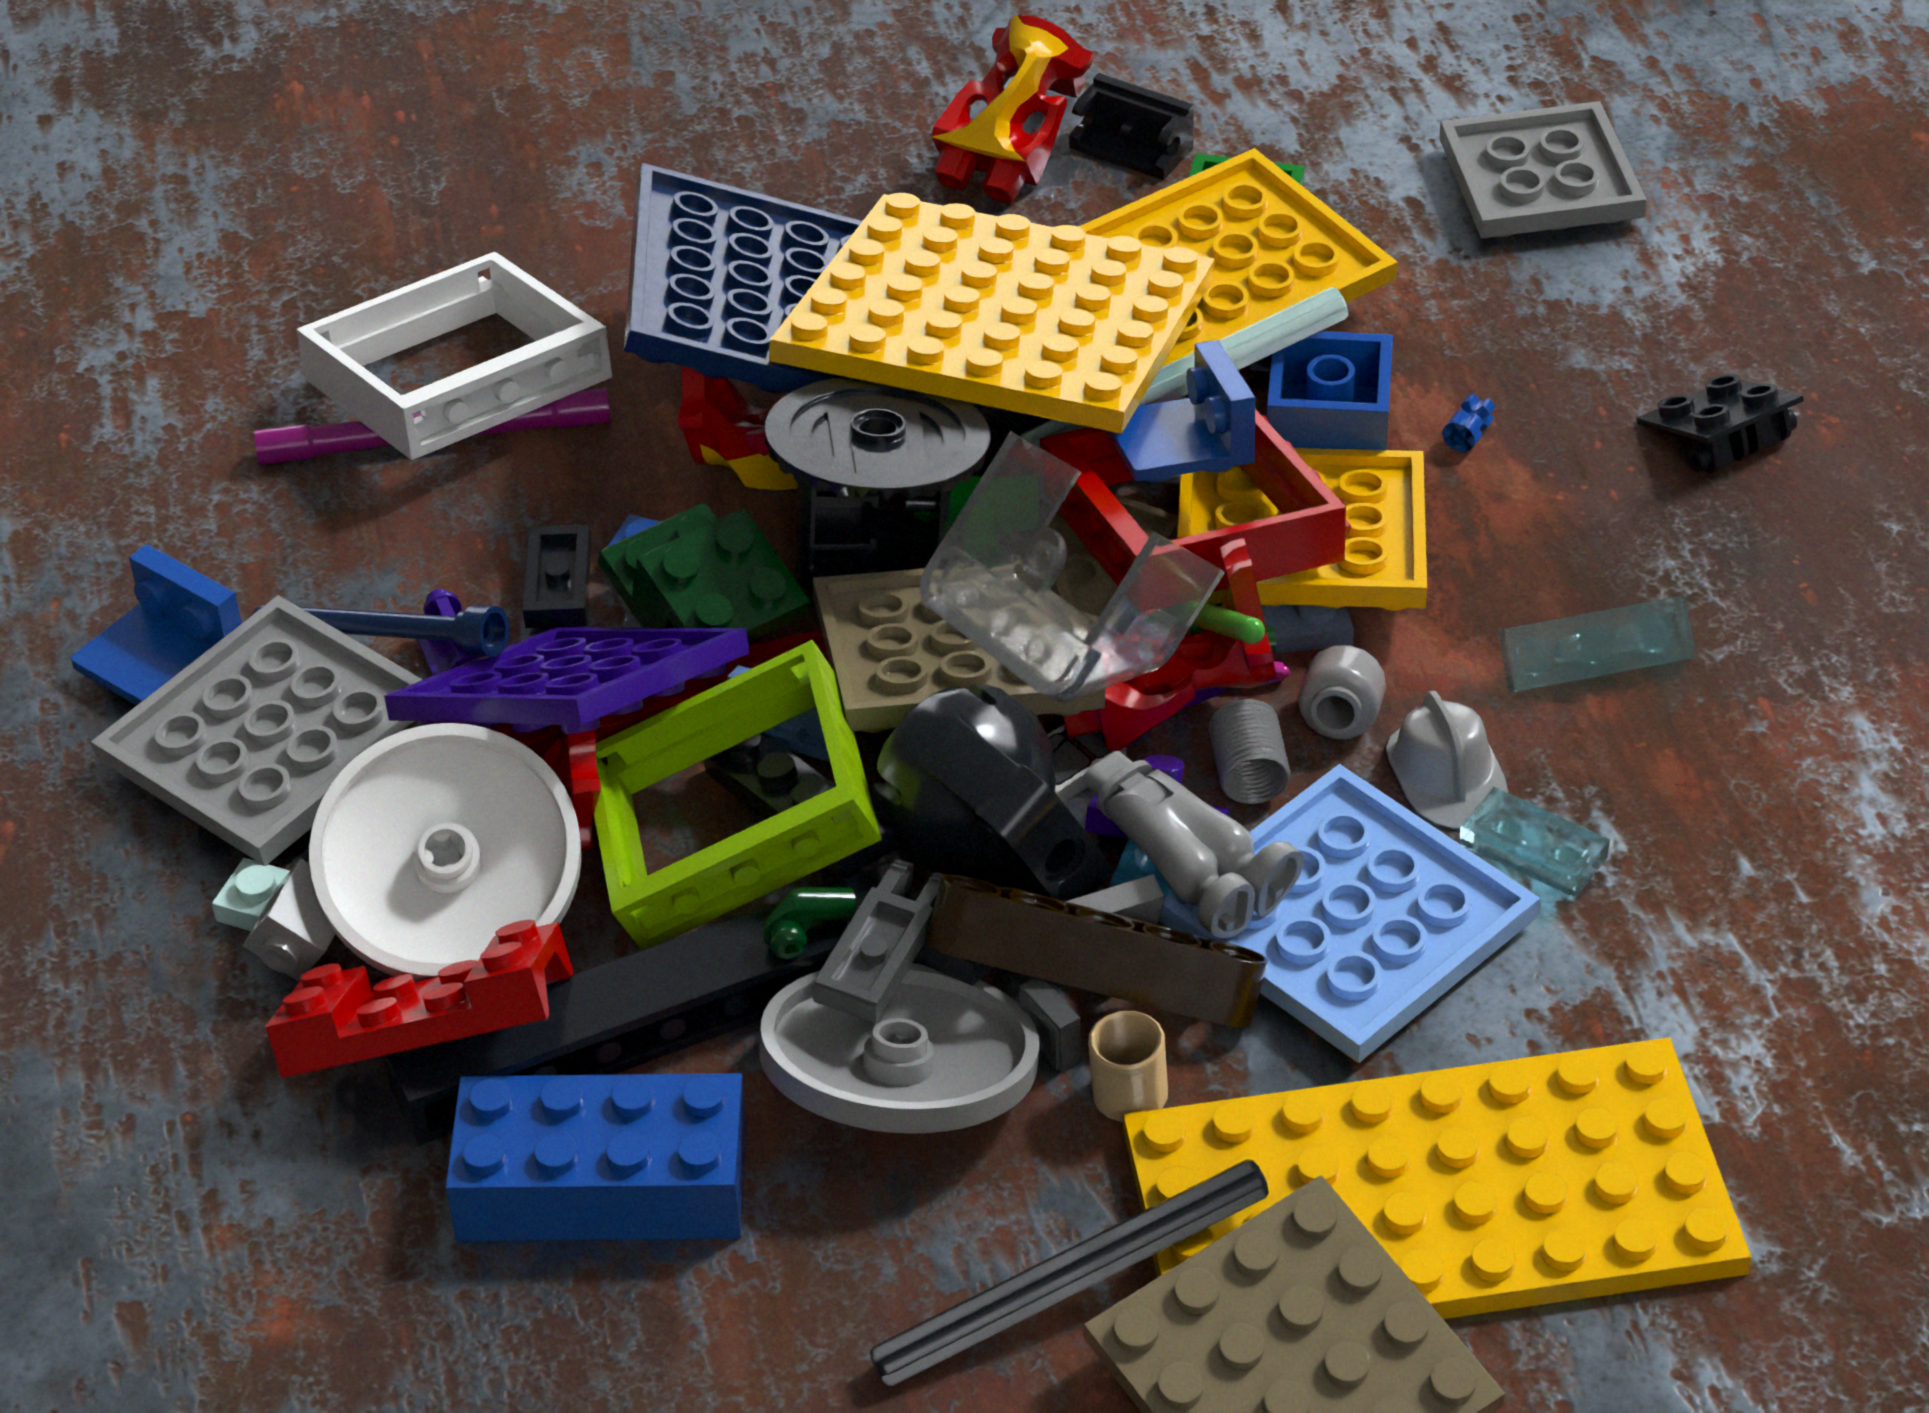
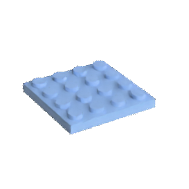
M1338 764L1250 831L1253 838L1254 855L1273 842H1289L1304 856V865L1298 880L1274 910L1262 917L1253 911L1248 926L1241 933L1230 938H1218L1201 926L1198 917L1199 906L1183 901L1171 891L1163 899L1159 920L1169 928L1235 944L1264 955L1268 959L1260 993L1359 1064L1539 916L1540 898L1341 764Z

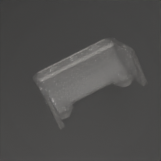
M1011 431L924 569L920 581L922 601L927 607L1033 689L1058 702H1068L1159 669L1171 658L1225 572L1153 531L1099 618L1094 622L1050 589L1064 567L1067 547L1064 538L1048 525L1082 472Z

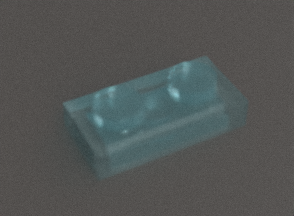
M1493 787L1461 825L1459 844L1576 898L1608 858L1610 839Z

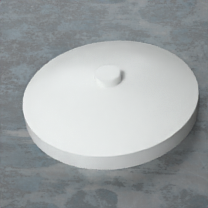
M440 723L418 726L388 736L356 756L338 774L322 798L315 815L309 843V865L319 905L326 920L340 940L354 954L372 967L391 976L410 974L413 976L414 981L438 977V972L451 964L465 960L478 961L481 953L484 952L492 938L496 936L495 932L505 925L521 920H534L537 927L556 922L560 924L576 892L581 867V840L576 813L564 785L549 765L534 751L519 741L488 728L470 724Z

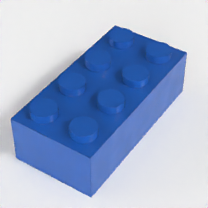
M742 1073L460 1076L446 1182V1192L456 1241L741 1239L748 1132Z

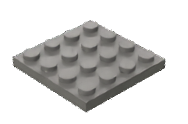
M277 595L93 739L91 744L99 761L263 866H266L312 828L316 812L331 783L356 756L388 736L417 727L416 721H389L384 695L423 679Z

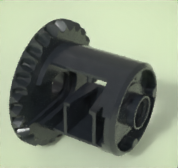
M838 377L815 382L796 389L781 398L767 415L765 421V445L768 447L769 457L778 463L779 469L784 474H793L797 482L794 570L799 582L813 594V578L948 566L952 490L956 488L958 482L969 481L973 473L983 467L985 457L989 455L990 429L983 415L969 402L849 377ZM895 493H900L904 496L905 512H930V522L928 524L919 518L905 513L873 509V507H878L879 496L888 501ZM864 569H874L876 571H869Z

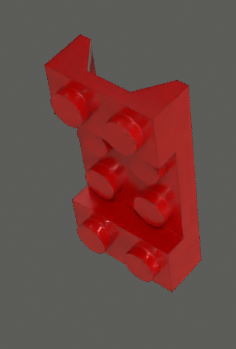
M521 920L505 925L495 932L496 936L492 938L484 952L481 953L478 961L465 960L451 964L438 972V977L414 981L413 976L410 974L398 975L377 983L372 990L365 966L342 971L340 964H327L305 972L300 977L301 981L291 994L282 1000L283 1004L265 1026L281 1078L547 1020L549 1006L546 983L570 978L574 973L559 922L537 927L534 920Z

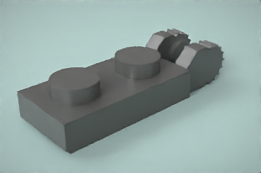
M900 859L894 860V863L891 864L890 869L887 870L878 887H871L814 980L812 986L813 1002L877 1023L925 942L941 877L945 874L933 873L916 901L904 898L912 884L914 875L913 864Z

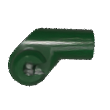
M799 887L791 890L765 919L763 928L765 943L770 946L773 954L779 958L790 959L798 956L803 952L802 945H805L807 942L805 933L814 922L852 920L856 912V897L853 889L850 887Z

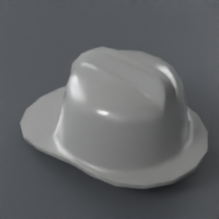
M1435 690L1428 691L1425 694L1422 705L1415 707L1406 715L1401 728L1390 736L1386 746L1388 761L1395 772L1404 795L1419 816L1436 826L1451 830H1469L1491 823L1504 810L1508 789L1505 776L1488 744L1483 721L1472 708L1457 702L1442 701Z

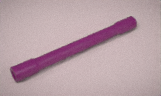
M607 388L578 391L472 436L545 427L569 428L610 423L611 417ZM421 413L413 414V418L420 416ZM361 421L318 426L302 424L254 430L255 448L259 465L308 460L317 455L392 446Z

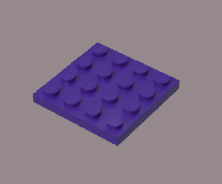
M555 627L507 646L496 657L482 656L384 695L389 721H416L417 727L430 724L463 722V724L491 729L505 723L511 724L513 732L523 733L540 730L550 725H560L561 733L576 734L600 727V717L627 714L642 709L644 707L642 699L668 696L682 692L686 689L684 681L688 679H704L721 675L726 672V663L747 655L750 651L746 628Z

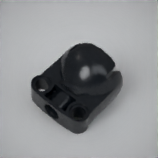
M970 684L969 690L961 687H950L935 692L907 713L884 743L878 758L877 770L887 782L872 784L871 800L874 812L878 818L893 828L897 847L922 865L943 871H974L990 868L995 865L1005 866L1024 881L1035 894L1062 901H1069L1094 893L1113 873L1112 868L1102 853L1055 793V755L1048 736L1036 714L1001 688L986 684Z

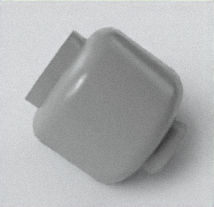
M1337 645L1320 651L1309 662L1298 694L1300 713L1307 725L1320 735L1332 739H1352L1364 734L1376 722L1386 691L1384 671L1377 659L1365 650L1354 646Z

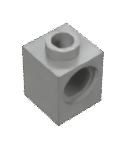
M300 858L276 887L243 944L244 948L259 956L268 967L275 971L286 973L298 982L301 980V975L309 971L325 953L335 935L319 905L308 862Z

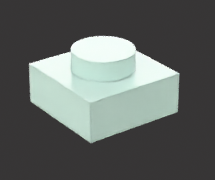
M243 858L212 902L216 921L251 931L274 890L290 870L268 864L263 866L257 861Z

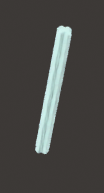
M1330 287L1218 341L1237 370H1240L1345 320L1348 317L1347 304L1336 287ZM1194 352L1161 367L1139 406L1174 401L1187 395L1186 373L1188 368L1194 367ZM1051 419L1022 433L1019 441L1020 445L1035 458L1040 453V438L1088 427Z

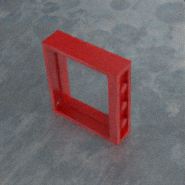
M1256 409L1255 463L1239 466L1282 515L1158 544L1152 542L1107 487L1134 479L1105 430L1088 427L1040 438L1041 492L1136 610L1227 589L1220 547L1230 541L1241 538L1245 539L1256 582L1345 561V535L1350 533L1351 524L1346 520L1344 500L1337 498L1321 480L1318 472L1315 469H1311L1295 452L1292 444L1289 441H1285L1269 424L1266 416H1262Z

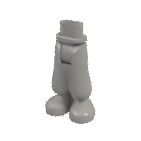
M1115 751L1092 765L1083 776V784L1097 795L1096 806L1111 819L1148 856L1165 882L1183 901L1199 906L1198 917L1201 926L1218 938H1230L1241 933L1248 926L1253 911L1260 917L1268 915L1286 897L1301 874L1304 856L1289 842H1273L1254 855L1253 838L1245 827L1202 801L1159 769L1153 771L1152 766L1145 760L1132 762L1120 751Z

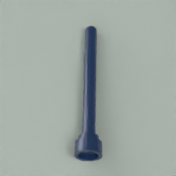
M266 604L259 605L258 607H256L252 615L256 613L258 610H260ZM471 605L466 610L459 612L457 616L299 607L344 634L454 641L467 654L474 656L496 657L500 655L506 648L510 633L508 617L505 611L498 606Z

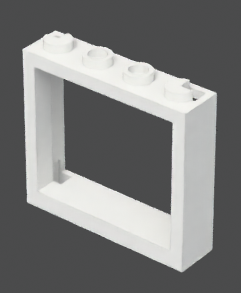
M495 251L296 329L305 379L410 460L417 459L612 378L606 326ZM490 269V280L483 276L478 278V272ZM495 313L536 340L533 343L402 396L362 367ZM421 411L420 416L413 418V413Z

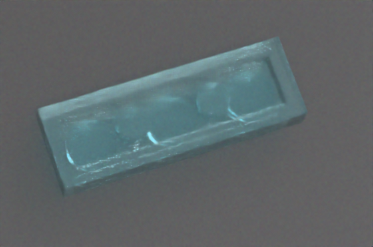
M1685 595L1497 630L1509 692L1696 657Z

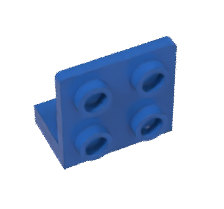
M1218 340L1194 343V367L1188 368L1186 373L1189 398L1138 406L1122 434L1106 431L1134 480L1162 482L1171 479L1174 475L1200 471L1219 473L1228 471L1233 466L1255 463V396Z
M145 544L129 557L135 581L134 593L139 603L71 656L74 670L135 705L141 703L242 624L235 592L148 544Z

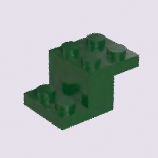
M703 502L612 544L599 552V566L642 628H746L748 642H751L808 613L810 600L745 508L717 520L707 504Z

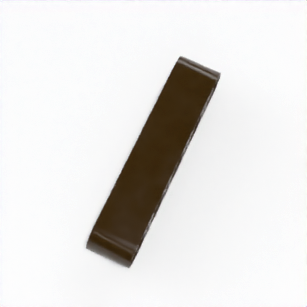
M947 874L941 877L925 938L927 946L953 957L1236 1028H1246L1251 1024L1268 959L1264 955L1235 944L954 874Z

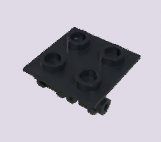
M1726 374L1709 379L1705 382V388L1695 393L1670 396L1659 401L1657 404L1658 409L1637 417L1636 421L1641 425L1690 438L1692 448L1687 452L1689 465L1697 472L1703 470L1711 473L1733 463L1734 460H1741L1747 457L1748 453L1755 454L1761 451V449L1788 439L1791 436L1792 430L1797 427V418L1790 407L1803 402L1804 398L1803 395L1779 390L1775 384H1755L1741 380L1739 375Z

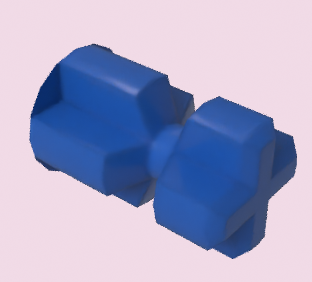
M1475 393L1469 394L1460 405L1462 410H1458L1453 414L1442 431L1445 443L1458 452L1470 451L1483 435L1480 430L1486 429L1494 419L1490 414L1495 408L1494 403L1489 398L1480 401Z

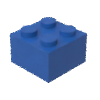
M1320 331L1273 353L1267 404L1269 424L1285 441H1289L1294 448L1386 450L1393 335Z

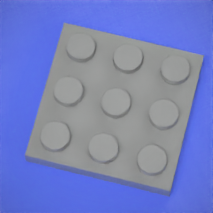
M1600 101L1440 122V142L1481 239L1645 218L1647 199Z

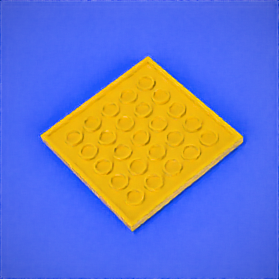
M908 193L884 194L771 337L769 361L1122 434L1213 280L1215 259L1198 256L1195 251L1184 247L1162 249L1142 245L1139 240L1128 236L1106 238L1086 234L1083 229L1072 225L1050 227L1030 223L1026 217L1015 214H1006L998 217L975 212L972 207L964 204L955 203L942 206L922 202L917 196Z

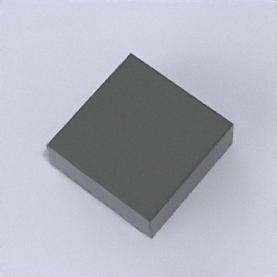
M1034 978L1021 985L1020 1008L1025 1013H1028L1037 1028L1039 1052L1061 1073L1081 1063L1080 1017L1045 980Z

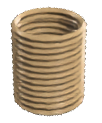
M1118 1011L1104 1016L1093 1026L1089 1033L1088 1041L1092 1094L1098 1110L1110 1119L1123 1122V1114L1162 1109L1168 1099L1165 1034L1160 1024L1151 1016L1138 1011Z

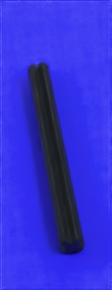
M1246 1159L873 1346L870 1350V1357L874 1369L886 1386H894L1265 1199L1269 1194L1266 1178L1252 1159Z

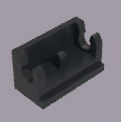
M1098 73L1093 78V84L1078 98L1073 106L1072 114L1080 117L1084 116V118L1069 135L1070 149L1161 180H1165L1193 149L1194 104Z

